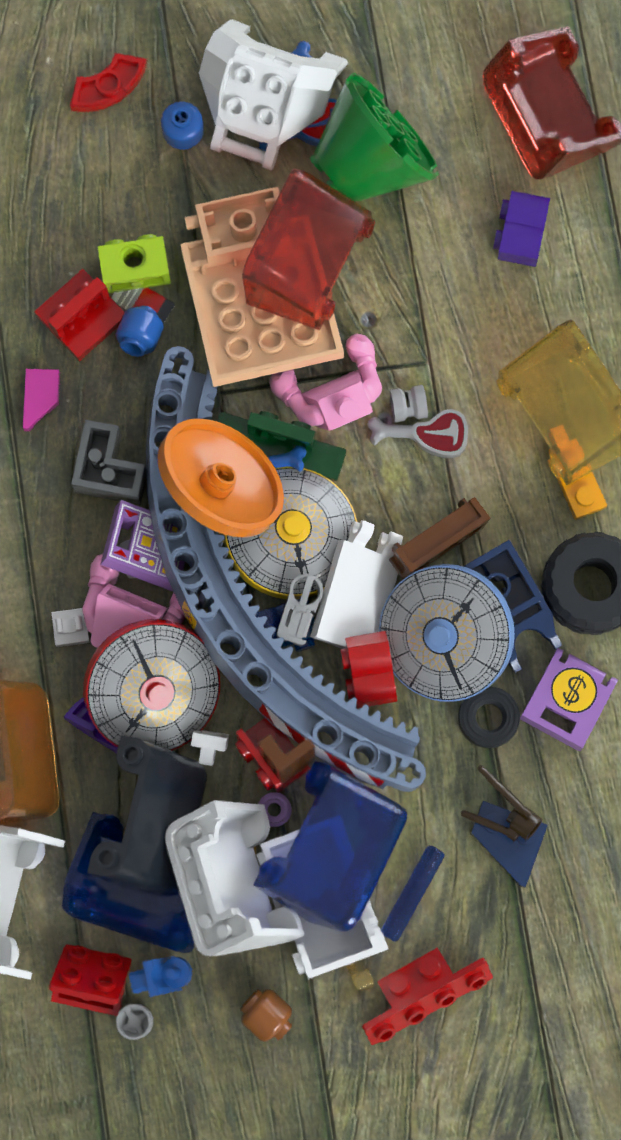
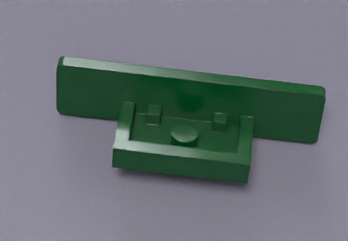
M260 411L259 414L251 412L249 420L224 412L219 413L217 422L230 426L248 437L266 456L284 454L300 445L307 452L306 456L302 459L305 469L317 472L329 480H338L346 456V449L315 440L316 431L310 430V425L300 421H292L291 424L278 420L279 417L267 411Z

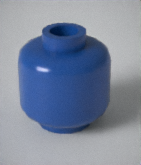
M185 101L175 102L164 110L161 117V128L166 142L173 148L180 150L190 149L200 142L204 133L203 118L199 109L192 103Z
M132 307L124 312L116 331V339L124 352L131 356L141 357L155 350L164 325L156 311L151 307Z

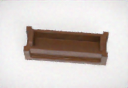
M475 497L468 502L465 498L461 499L457 510L403 546L398 542L392 547L394 555L389 561L402 579L418 570L426 568L485 527L491 518Z

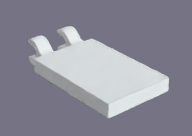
M361 520L360 523L352 522L348 541L338 540L310 637L344 649L346 648L345 638L379 632L382 609L389 594L394 589L398 572L392 566L389 559L394 555L392 551L394 544L397 542L400 545L402 544V535L392 531L389 534L382 532L378 539L377 551L375 552L364 548L373 534L374 524Z

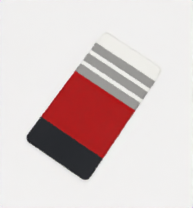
M148 287L115 292L111 297L116 304L126 310L140 306L151 307L156 311L163 324L175 306L174 302Z

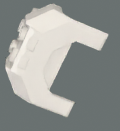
M229 20L214 31L205 48L199 71L216 125L210 149L217 152L224 150L261 163L263 168L272 171L281 144L325 113L336 77L348 65V61L345 58L327 52L318 59L301 57L257 42L246 35L250 32L249 25ZM228 130L259 142L268 143L266 151L226 138Z

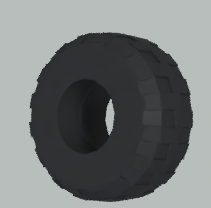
M584 532L568 540L566 539L551 553L542 573L541 589L545 602L556 621L562 626L579 634L601 635L621 627V539L602 532ZM583 567L601 569L611 582L610 596L601 601H590L583 598L577 592L574 585V573Z

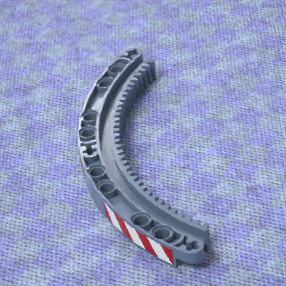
M180 346L170 348L163 359L149 415L146 443L147 497L154 537L162 564L187 622L194 633L203 640L212 661L235 689L282 733L298 744L309 738L315 746L316 757L365 783L384 789L387 785L404 792L416 790L423 783L426 776L424 765L419 760L413 758L415 747L419 744L420 740L418 728L414 727L407 733L404 722H401L397 728H394L392 717H388L384 722H381L379 711L369 716L368 705L366 704L359 710L356 709V698H352L346 703L344 701L345 691L342 690L334 695L332 693L334 688L332 682L322 686L321 683L324 677L322 674L312 678L310 676L313 670L311 665L304 669L300 667L303 660L301 656L292 660L290 656L294 649L292 647L281 648L284 638H272L276 630L275 627L265 629L264 625L268 618L266 616L257 618L256 615L260 607L258 605L249 607L253 596L251 594L242 595L246 584L236 583L240 573L239 571H231L234 560L226 559L229 548L222 547L225 539L224 535H218V532L193 519L177 504L165 487L158 467L159 448L155 443L162 441L170 430L182 421L188 419L211 420L213 414L211 412L218 386L213 387L209 370H207L206 375L192 370L194 358L188 349ZM176 358L183 360L178 375L171 373ZM168 405L172 407L174 411L171 413H166L159 408V406ZM167 523L174 524L178 527L179 532L169 533L164 529L163 525ZM185 561L191 569L181 571L174 563ZM199 604L201 608L207 607L209 609L206 613L203 609L197 610V605ZM225 643L231 644L235 647L237 654H225L221 650L220 645ZM257 675L261 678L263 685L260 687L252 686L248 682L247 676ZM317 733H328L332 738V744L325 745L321 743ZM354 753H364L368 758L369 764L361 765L357 763ZM396 762H398L396 770L405 771L407 767L412 768V774L417 776V778H413L408 783L405 781V775L398 772L394 778L389 776L395 769Z

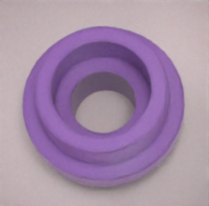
M272 792L260 799L258 804H264L270 827H279L288 821L291 815V804L287 797L283 794ZM271 804H278L281 807V812L278 816L269 815L268 807Z

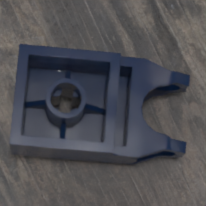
M510 540L463 566L478 572L488 580L502 581L505 585V588H502L501 591L504 593L503 597L509 606L514 623V646L508 662L514 673L522 669L517 660L515 640L522 631L534 630L539 632L550 642L554 650L562 646L555 632L553 614Z

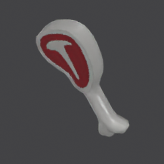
M453 409L439 412L428 422H417L413 425L385 424L377 417L371 418L367 423L368 428L372 431L370 441L374 446L380 440L387 437L410 438L425 452L442 458L459 457L465 451L468 440L467 421L461 412Z

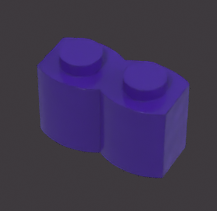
M511 191L510 200L503 199L499 219L505 220L504 229L496 231L493 249L499 250L497 260L536 267L550 198Z

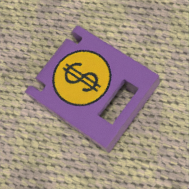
M557 648L520 720L580 752L618 680L611 677L606 686L601 684L606 673L569 654L565 663L560 662L559 660L562 658L564 650ZM547 708L575 723L571 732L568 733L540 718L544 709Z

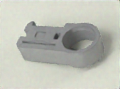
M303 574L292 581L289 587V596L276 633L277 638L283 637L285 642L290 641L298 646H304L307 642L302 640V638H306L313 617L312 613H316L318 604L323 597L324 589L317 577ZM305 579L306 583L300 602H298L293 594L294 588L300 580ZM314 582L317 585L318 596L314 602L306 604Z

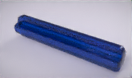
M430 845L426 847L381 928V933H383L384 937L391 941L397 942L400 939L442 863L445 854L438 848Z

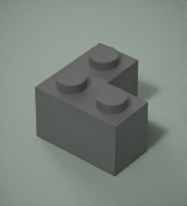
M85 419L71 485L75 493L115 501L123 500L131 504L141 505L147 479L145 464L117 459L122 438L119 426Z

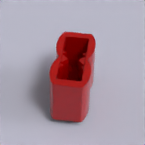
M386 631L345 638L346 648L340 649L343 669L350 668L351 679H345L348 700L356 698L357 709L362 708L365 704L370 707L397 702L391 653Z

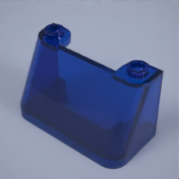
M314 761L312 768L308 771L305 778V789L316 798L287 857L278 856L265 861L259 869V874L253 886L285 907L293 909L297 915L308 922L338 931H348L358 923L406 824L407 811L397 802L327 763Z
M92 812L64 881L63 910L79 920L176 952H192L195 942L180 890L172 895L163 896L114 886L87 873L94 849L105 841L122 843L124 836V827L117 817L111 814Z

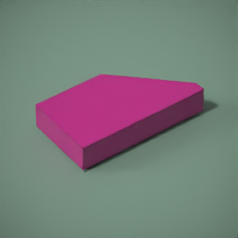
M26 369L23 414L24 431H30L41 418L59 405V370Z

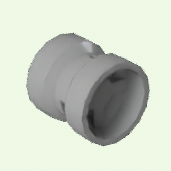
M423 385L413 386L410 390L406 391L400 388L390 389V402L394 422H402L407 417L413 416L417 419L428 418L427 401Z
M130 1004L119 1012L116 1018V1026L123 1037L129 1040H137L145 1037L151 1031L153 1016L146 1006Z

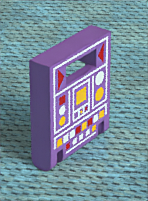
M120 500L115 506L100 565L173 591L167 579L155 541L150 511ZM167 523L163 525L164 529L169 533L179 532L178 527L174 524ZM133 525L128 549L116 546L120 529L129 530ZM185 561L174 563L179 570H184Z

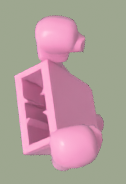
M355 334L346 340V351L352 362L356 363L357 370L302 394L297 386L294 369L271 375L269 380L272 393L283 401L287 407L292 409L300 422L328 431L373 412L371 403L380 396L382 386L376 371L377 364L375 361L374 345L367 336Z
M103 554L95 557L90 567L89 591L82 608L87 630L92 634L90 642L94 647L98 648L115 631L137 621L162 619L182 624L186 619L174 592L169 601L170 605L167 611V608L114 586L117 582L119 571L100 565Z

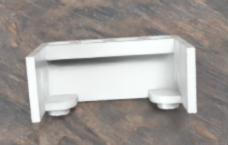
M0 825V973L31 979L32 972L14 968L19 957V949L15 939L6 935L23 869H33L43 860L45 844L64 848L65 841Z

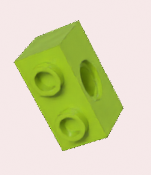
M147 234L138 237L135 241L124 242L123 240L115 239L107 241L103 246H97L102 279L109 294L171 284L163 236L157 237L154 234ZM131 257L142 259V263L137 267L126 265L127 260Z

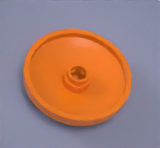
M188 419L175 425L162 440L158 450V467L164 485L177 504L202 525L228 536L251 537L266 531L280 515L284 503V493L279 475L265 453L239 431L213 420Z

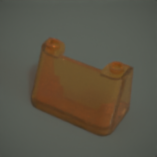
M0 679V735L6 781H0V825L50 817L57 811L60 798L46 692L40 685L32 682Z

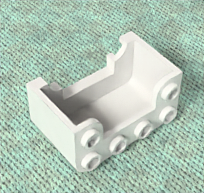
M340 815L261 843L263 852L256 854L263 874L271 873L275 887L269 888L275 908L281 906L291 908L300 919L304 936L295 940L298 952L292 954L299 975L306 972L308 979L388 950L384 935L377 925L378 921L373 912L350 844L347 843L346 831Z

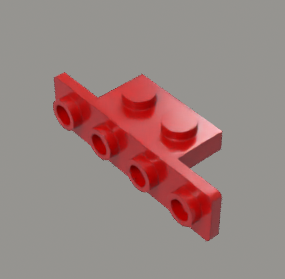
M437 947L378 980L377 983L391 1009L362 1025L371 1045L390 1040L398 1031L409 1025H416L422 1022L427 1015L439 1008H446L452 1005L462 995L481 989L487 981L493 978L485 958H480L453 974Z

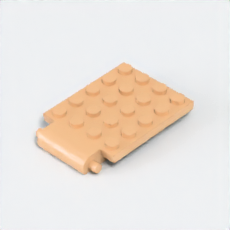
M278 187L196 204L197 215L184 217L187 230L200 228L202 235L201 240L180 245L213 387L344 358V350L309 216L287 220L284 209L296 206L294 194L281 196Z

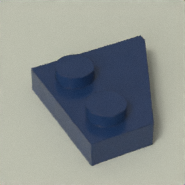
M482 801L478 812L479 816L508 828L510 826L506 822L508 815L511 813L510 810ZM476 822L472 828L471 835L481 846H484L497 863L515 879L519 886L526 888L548 825L541 823L536 832L527 841L519 836L514 842L506 835Z

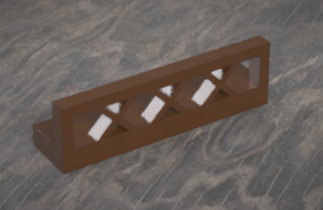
M268 735L258 743L261 756L282 784L314 762L315 746L309 738L286 755L271 735Z

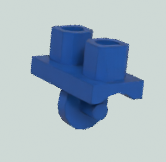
M175 956L142 962L144 969L129 973L133 993L149 991L150 997L180 991L192 978L190 963L184 958Z

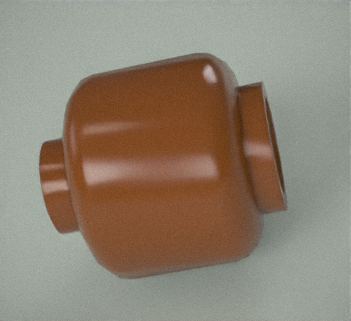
M257 989L240 1008V1011L243 1012L241 1023L263 1042L269 1041L273 1037L280 1040L292 1026L288 1021L292 1014L291 1006L271 989H266L262 992Z

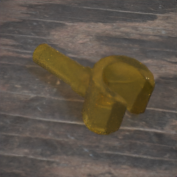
M354 962L345 965L357 990L364 991L374 987V981L369 968L358 971Z

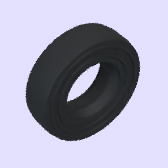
M489 686L479 694L463 700L458 713V722L463 735L471 743L482 748H496L506 744L515 735L520 723V712L516 701L509 693L503 689ZM492 704L501 711L502 723L498 728L484 730L477 724L476 712L483 705Z

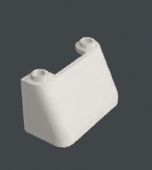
M212 801L174 821L166 831V846L194 942L198 951L203 955L220 956L292 942L304 936L300 919L293 909L281 907L272 911L253 847L261 844L267 838L270 829L264 804Z

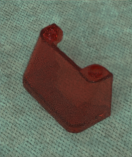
M569 26L508 40L483 71L484 87L531 177L536 180L552 177L621 144V124L613 116H604L597 120L570 69L578 57L579 45Z
M294 168L289 174L245 262L242 280L246 304L320 330L325 319L330 320L334 313L336 301L332 300V289L355 241L361 243L364 238L369 239L372 235L375 220L372 219L371 211L312 174Z

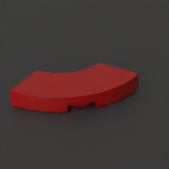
M115 53L111 63L102 72L90 77H76L70 103L71 111H98L113 106L126 98L142 79L146 70L147 59Z

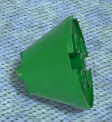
M351 73L346 78L315 153L310 157L313 165L320 172H325L329 177L326 183L330 190L338 197L343 194L349 202L354 204L355 202L434 180L439 175L438 171L433 172L438 165L421 137L398 109L392 113L382 101L385 95L357 73Z

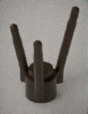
M478 766V771L514 807L506 819L510 826L509 828L466 810L461 811V816L502 833L514 842L519 836L525 841L529 840L539 828L543 819L524 806L484 766Z

